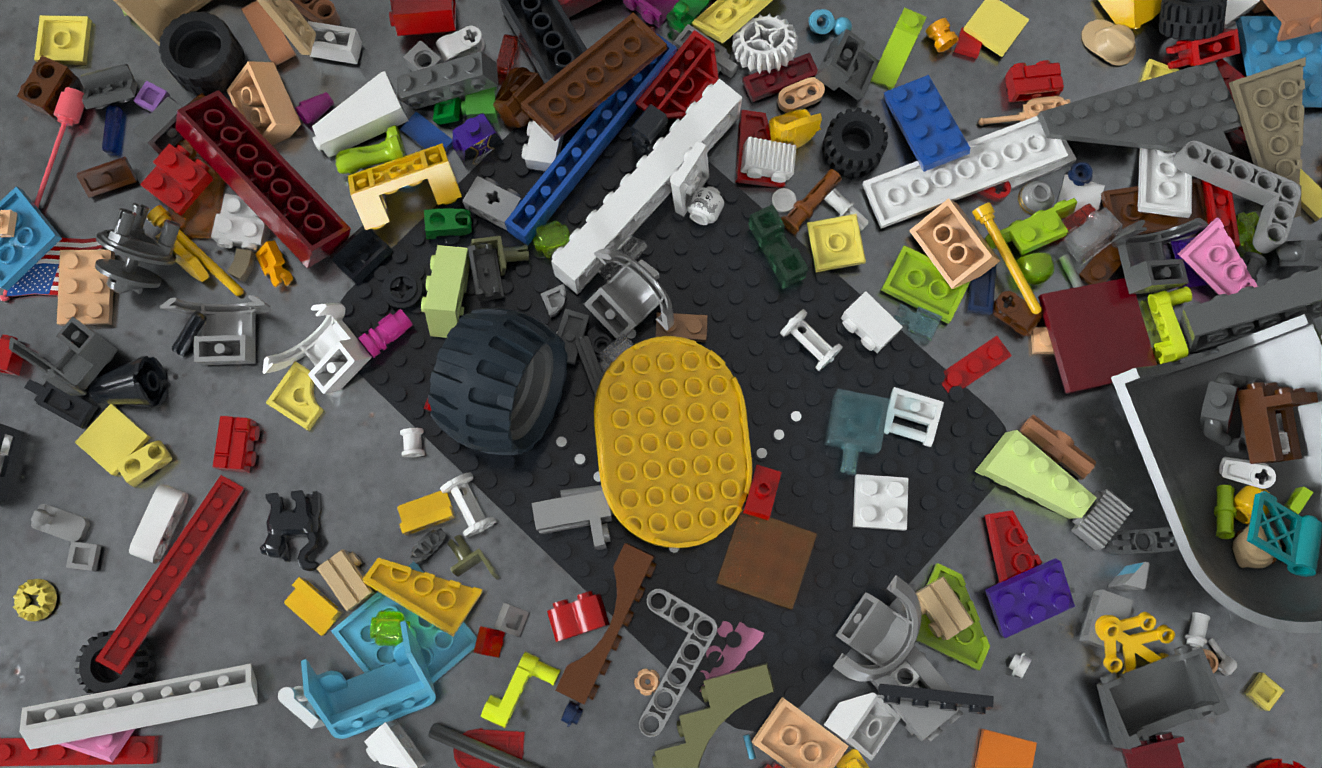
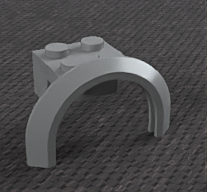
M600 249L594 253L604 265L614 262L624 266L584 304L619 342L628 336L658 305L661 307V315L656 320L666 331L674 325L671 301L660 283L646 268L621 252Z
M249 295V299L252 302L241 304H203L170 298L160 306V309L188 315L194 314L195 311L204 314L207 320L202 326V336H194V362L203 365L255 364V314L271 311V306L262 299Z
M895 575L887 590L903 603L907 618L896 613L882 601L865 592L836 634L843 642L875 663V665L858 664L842 653L833 667L852 680L866 682L886 676L905 660L916 642L921 625L920 602L915 591L897 575Z

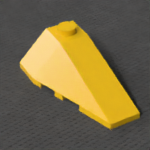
M1098 0L1115 24L1125 25L1130 29H1138L1142 24L1152 20L1161 11L1162 0Z

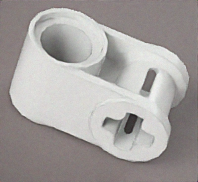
M467 26L439 38L436 46L443 61L447 62L480 51L483 52L485 50V41L479 28Z

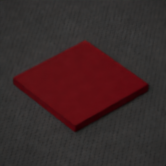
M1125 278L1044 293L1038 296L1066 394L1113 384L1111 379L1113 376L1134 368L1157 365L1136 294H1129Z

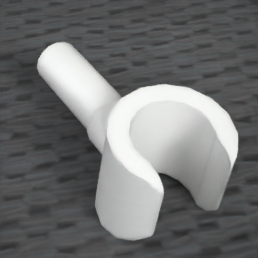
M1214 638L1208 640L1210 646L1222 660L1218 665V670L1225 676L1231 675L1237 668V662L1221 650Z

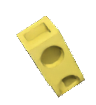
M158 440L115 463L126 483L135 488L143 482V479L172 461V456L162 441Z

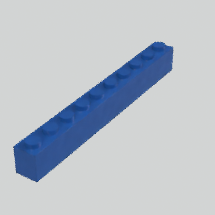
M659 34L657 35L667 44V50L594 110L506 219L507 231L524 244H527V246L638 109V106H636L638 99L677 52V47Z

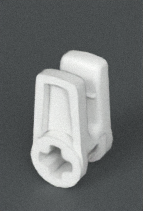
M1223 457L1220 462L1219 473L1224 478L1262 489L1271 487L1276 481L1275 471L1266 463L1250 464V460ZM1263 469L1267 476L1261 477L1259 480L1255 474L1261 473Z

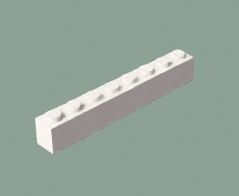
M245 664L23 707L19 732L31 750L258 704L257 680L251 664Z

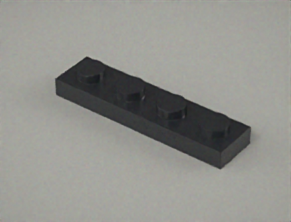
M879 684L878 698H883V703L900 705V701L912 702L913 707L929 708V704L940 705V709L945 711H957V707L968 708L969 713L986 714V710H991L994 703V696L889 684Z

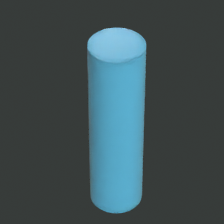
M750 734L743 735L749 759H755L756 756Z

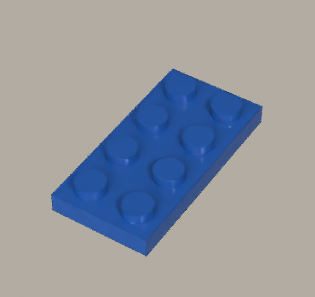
M929 75L884 92V100L923 172L970 154V146Z

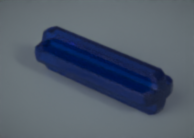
M108 106L106 111L102 150L108 154H116L118 150L122 110L117 106Z

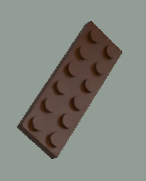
M632 13L520 103L521 108L556 141L666 51L667 44L638 16Z

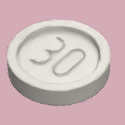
M778 189L772 196V206L780 213H788L794 208L796 196L790 189Z

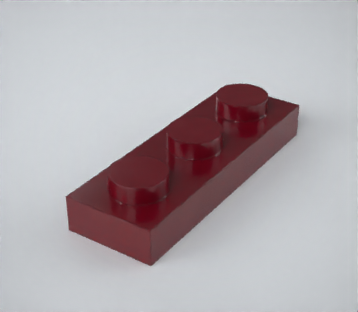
M809 52L793 58V60L788 62L787 66L781 65L779 71L771 69L769 74L767 70H762L760 74L756 72L743 77L742 82L751 102L776 94L794 83L815 77L818 69Z

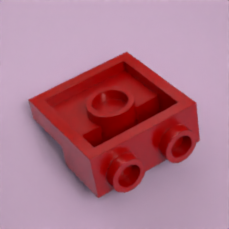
M169 143L153 161L156 167L140 185L178 215L182 216L213 181V177L207 172L210 168L201 160L192 161L188 158L191 154L179 144L175 148Z

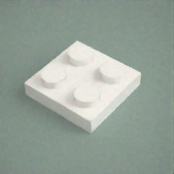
M856 474L853 527L906 531L908 478Z

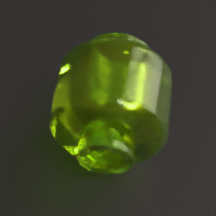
M553 221L539 226L536 231L537 237L533 238L537 252L543 251L546 257H552L559 247L562 246L564 248L570 241V233L566 224L562 225L559 221Z
M379 611L376 617H371L370 639H374L375 644L378 646H397L402 643L403 636L400 622L405 621L404 614L401 611ZM406 621L410 628V621Z

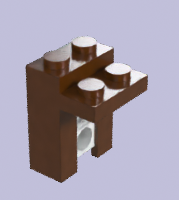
M1264 382L1252 383L1247 385L1248 389L1237 391L1250 464L1302 459L1293 407L1318 403L1317 392H1305V388L1292 389L1280 387L1277 382L1266 384Z

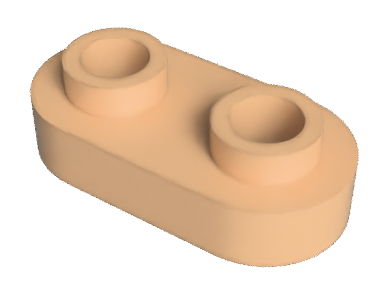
M810 77L783 88L778 96L779 108L788 113L818 103L825 91L824 84L815 77ZM813 90L815 95H810L807 91ZM791 99L794 103L788 104L786 100Z

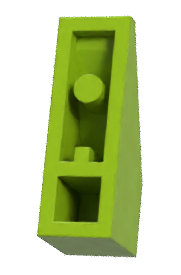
M904 7L873 74L872 82L890 90L895 87L927 18L926 16Z

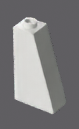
M386 72L379 73L312 126L316 135L312 138L314 144L319 151L323 150L328 158L342 150L354 147L386 132L390 126H399L409 121Z

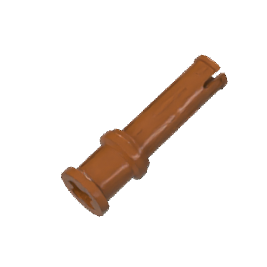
M830 169L805 198L796 201L793 205L794 208L786 216L780 218L782 226L790 233L797 234L799 227L804 221L811 219L813 210L842 180L840 174Z

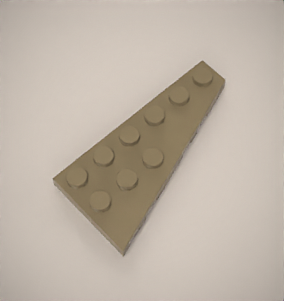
M1306 57L1229 83L1253 164L1294 181L1299 185L1300 189L1302 188L1300 185V169H1302L1300 154L1301 146H1303L1304 127L1302 94L1305 89L1303 67L1306 66ZM1301 197L1294 218L1301 216Z

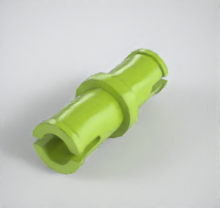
M1219 485L1216 487L1217 506L1214 508V515L1217 517L1216 536L1221 539H1231L1234 537V517L1237 516V509L1234 507V487L1232 488L1231 485Z

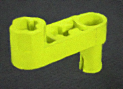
M1187 286L1169 292L1165 290L1148 296L1150 312L1162 341L1153 345V353L1159 364L1175 362L1188 357V347L1172 307L1192 301V293Z
M525 651L503 699L490 695L482 710L481 717L506 728L529 677H537L554 686L561 670L539 661V657Z

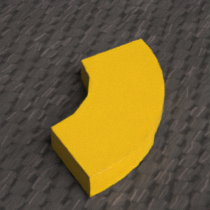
M161 232L155 236L157 240H159ZM176 239L173 251L176 256V262L198 281L203 282L208 279L209 274L198 258L187 251Z

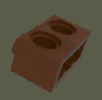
M41 55L38 62L34 64L26 82L21 85L17 97L28 107L54 118L53 113L60 93L64 92L66 87L72 88L78 77L67 66Z

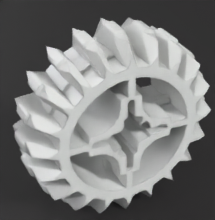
M770 13L767 17H762L759 14L758 18L753 17L733 34L732 51L737 62H740L742 68L748 67L750 72L757 69L759 74L762 70H767L770 74L771 69L779 71L781 65L787 66L788 62L793 60L794 53L797 50V35L793 25L789 24L787 19L781 20L779 15L772 17Z

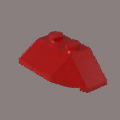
M694 30L638 99L636 106L644 111L649 104H652L665 113L668 119H683L688 107L694 101L698 102L703 97L702 93L709 84L714 85L719 80L714 43Z

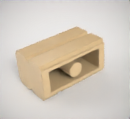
M343 549L318 566L317 570L345 610L352 612L376 594L377 591L363 583V578L366 574L359 567L362 562L354 551L349 553Z
M944 576L937 578L916 592L920 602L921 615L926 614L931 621L928 626L936 638L941 637L942 640H948L974 623Z

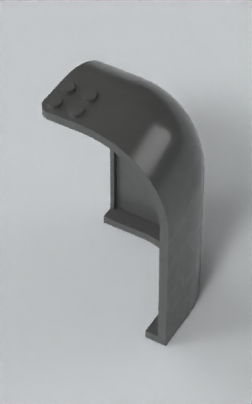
M1303 314L1218 346V352L1211 354L1210 351L1200 352L1182 358L1178 362L1138 367L1111 377L1179 550L1196 580L1221 605L1252 623L1288 633H1322V539L1317 572L1314 576L1304 577L1289 572L1287 564L1279 559L1265 568H1241L1233 552V538L1221 539L1216 536L1217 517L1214 515V508L1217 506V486L1231 485L1232 488L1234 487V497L1243 487L1248 486V484L1224 478L1219 473V466L1223 457L1249 460L1248 449L1245 444H1240L1239 447L1243 453H1228L1225 450V446L1210 440L1204 435L1203 430H1200V415L1209 381L1215 382L1218 374L1222 372L1260 378L1264 384L1277 382L1280 387L1292 389L1305 388V392H1317L1318 403L1293 407L1302 459L1266 463L1276 474V481L1266 490L1277 498L1278 503L1284 506L1295 488L1306 487L1313 494L1298 515L1301 517L1311 515L1322 522V339L1311 314ZM1238 396L1228 431L1232 438H1240L1241 425L1243 423ZM1262 469V472L1256 473L1255 476L1260 480L1261 477H1266L1267 474ZM1270 512L1266 515L1267 519L1272 517ZM1283 516L1281 518L1287 531H1289L1291 521ZM1234 517V536L1240 529H1245V526L1249 524L1241 523ZM1274 521L1269 522L1270 526L1275 529V532L1280 535ZM1281 538L1279 539L1280 545L1282 546V551L1286 553V546Z

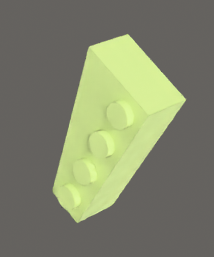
M1018 430L1005 432L975 470L976 473L982 476L985 475L995 480L994 482L1017 491L1018 494L1030 498L1068 519L1082 518L1096 500V497Z

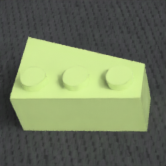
M437 245L436 255L431 256L430 269L432 273L431 276L426 278L427 297H423L421 302V311L425 312L430 336L447 338L451 328H454L458 323L459 316L464 314V307H461L463 295L467 291L470 268L468 248Z

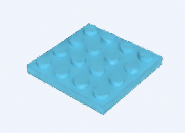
M416 562L408 566L412 570L425 573ZM380 592L374 594L331 630L362 671L366 673L395 661L394 648L403 642L400 622L406 621L420 645L433 684L473 651L477 636L465 621L453 637Z

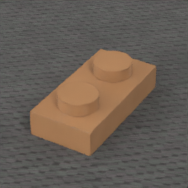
M674 314V325L667 331L656 320V337L676 336L696 342H706L708 315Z

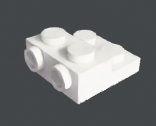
M225 194L221 213H216L211 238L220 247L232 248L233 246H240L244 250L256 252L257 249H260L268 241L271 229L238 195Z

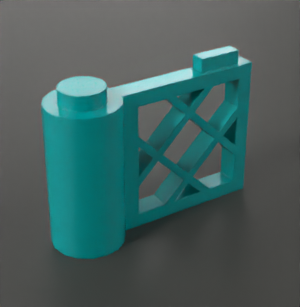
M1266 491L1255 494L1247 541L1287 564L1289 572L1304 577L1314 576L1317 572L1321 546L1322 522L1311 515L1301 517L1278 503L1277 498ZM1263 505L1267 506L1272 516L1271 518L1267 519L1263 511ZM1283 516L1291 521L1289 531H1287L1281 518ZM1271 521H1274L1280 533L1276 537L1269 524ZM1260 526L1268 539L1267 541L1258 537ZM1282 538L1286 546V553L1282 551L1277 540Z

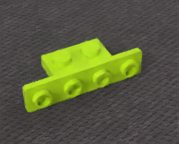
M1073 198L1068 201H1059L1052 208L1045 211L1039 210L1031 217L1023 221L1016 220L1009 227L999 231L1006 243L1013 241L1022 256L1067 236L1068 230L1061 219L1074 213L1077 200ZM988 234L985 240L994 249L996 245L990 234Z

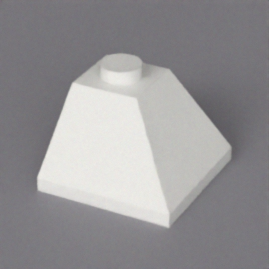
M869 693L839 702L830 713L824 725L872 761L901 717L888 704L883 703L884 701L878 698L877 694Z
M397 720L385 722L364 741L368 746L366 752L374 762L378 760L380 764L398 768H421L427 764V761Z

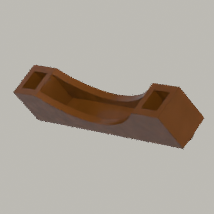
M624 543L613 567L616 577L617 599L610 626L602 639L589 653L567 665L555 691L583 705L589 699L594 700L600 688L596 684L600 674L606 675L612 662L608 660V657L612 650L617 651L623 639V636L619 635L623 625L629 626L635 613L631 611V608L635 601L640 602L646 588L642 586L646 576L651 578L655 571L657 563L653 561L656 556L629 543Z

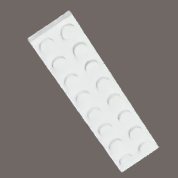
M1035 116L967 142L970 146V154L925 172H923L919 162L916 161L863 181L862 185L882 229L935 209L948 198L956 201L1062 161L1068 157L1062 140L1046 138L1039 119Z

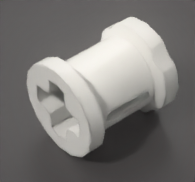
M407 428L400 431L404 443L402 457H420L425 455V450L422 449L421 435L424 433L422 428Z

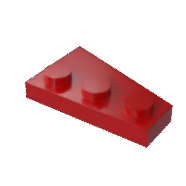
M741 110L735 182L784 188L785 182H774L771 180V177L765 176L750 178L747 176V173L740 171L743 146L748 137L771 140L766 113Z
M1013 510L985 515L999 583L1043 563L1039 555L1035 554L1029 544L1028 536Z

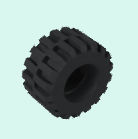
M1162 0L1159 31L1167 37L1179 40H1200L1211 38V36L1215 37L1224 30L1227 0Z
M849 108L846 109L845 114L840 112L836 115L835 119L833 118L830 121L823 141V148H825L823 154L824 158L829 157L827 161L829 166L835 165L834 170L839 173L842 170L845 176L853 173L854 177H859L861 172L866 175L870 172V169L874 170L878 163H880L887 148L888 132H884L886 126L884 122L879 123L880 117L878 115L875 117L871 116L872 111L867 110L865 113L862 112V108H856V111L852 112V109ZM849 134L858 135L866 141L868 148L862 151L851 150L843 143L842 137Z
M115 630L97 633L98 637H91L87 640L89 645H82L80 649L83 652L82 656L76 657L75 662H80L79 667L75 668V674H80L81 676L77 679L79 685H86L83 689L86 693L96 694L147 684L145 679H151L153 673L149 672L150 668L155 667V662H151L150 658L155 656L154 652L147 649L150 646L149 642L143 641L123 674L114 681L107 674L106 666L95 661V659Z

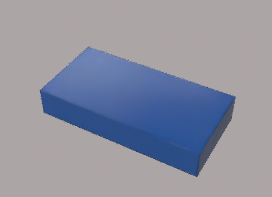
M415 112L400 129L404 135L422 149L443 143L447 152L453 145V139L418 112Z

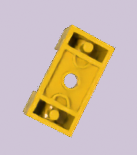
M443 143L348 176L350 195L365 230L371 228L379 229L390 222L383 194H393L404 186H416L422 183L423 180L428 179L438 205L451 204L457 198L462 197Z

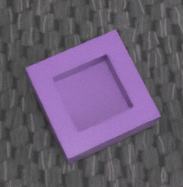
M146 81L133 101L138 106L153 112L167 97H170V94L166 90Z

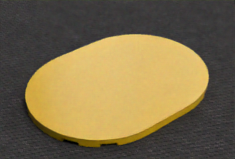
M661 336L644 340L626 349L605 371L599 383L594 402V425L599 475L606 501L620 523L631 533L646 542L670 548L692 547L706 543L716 538L737 519L751 487L752 457L746 406L737 378L732 375L725 365V361L715 352L696 343L694 340L676 336Z

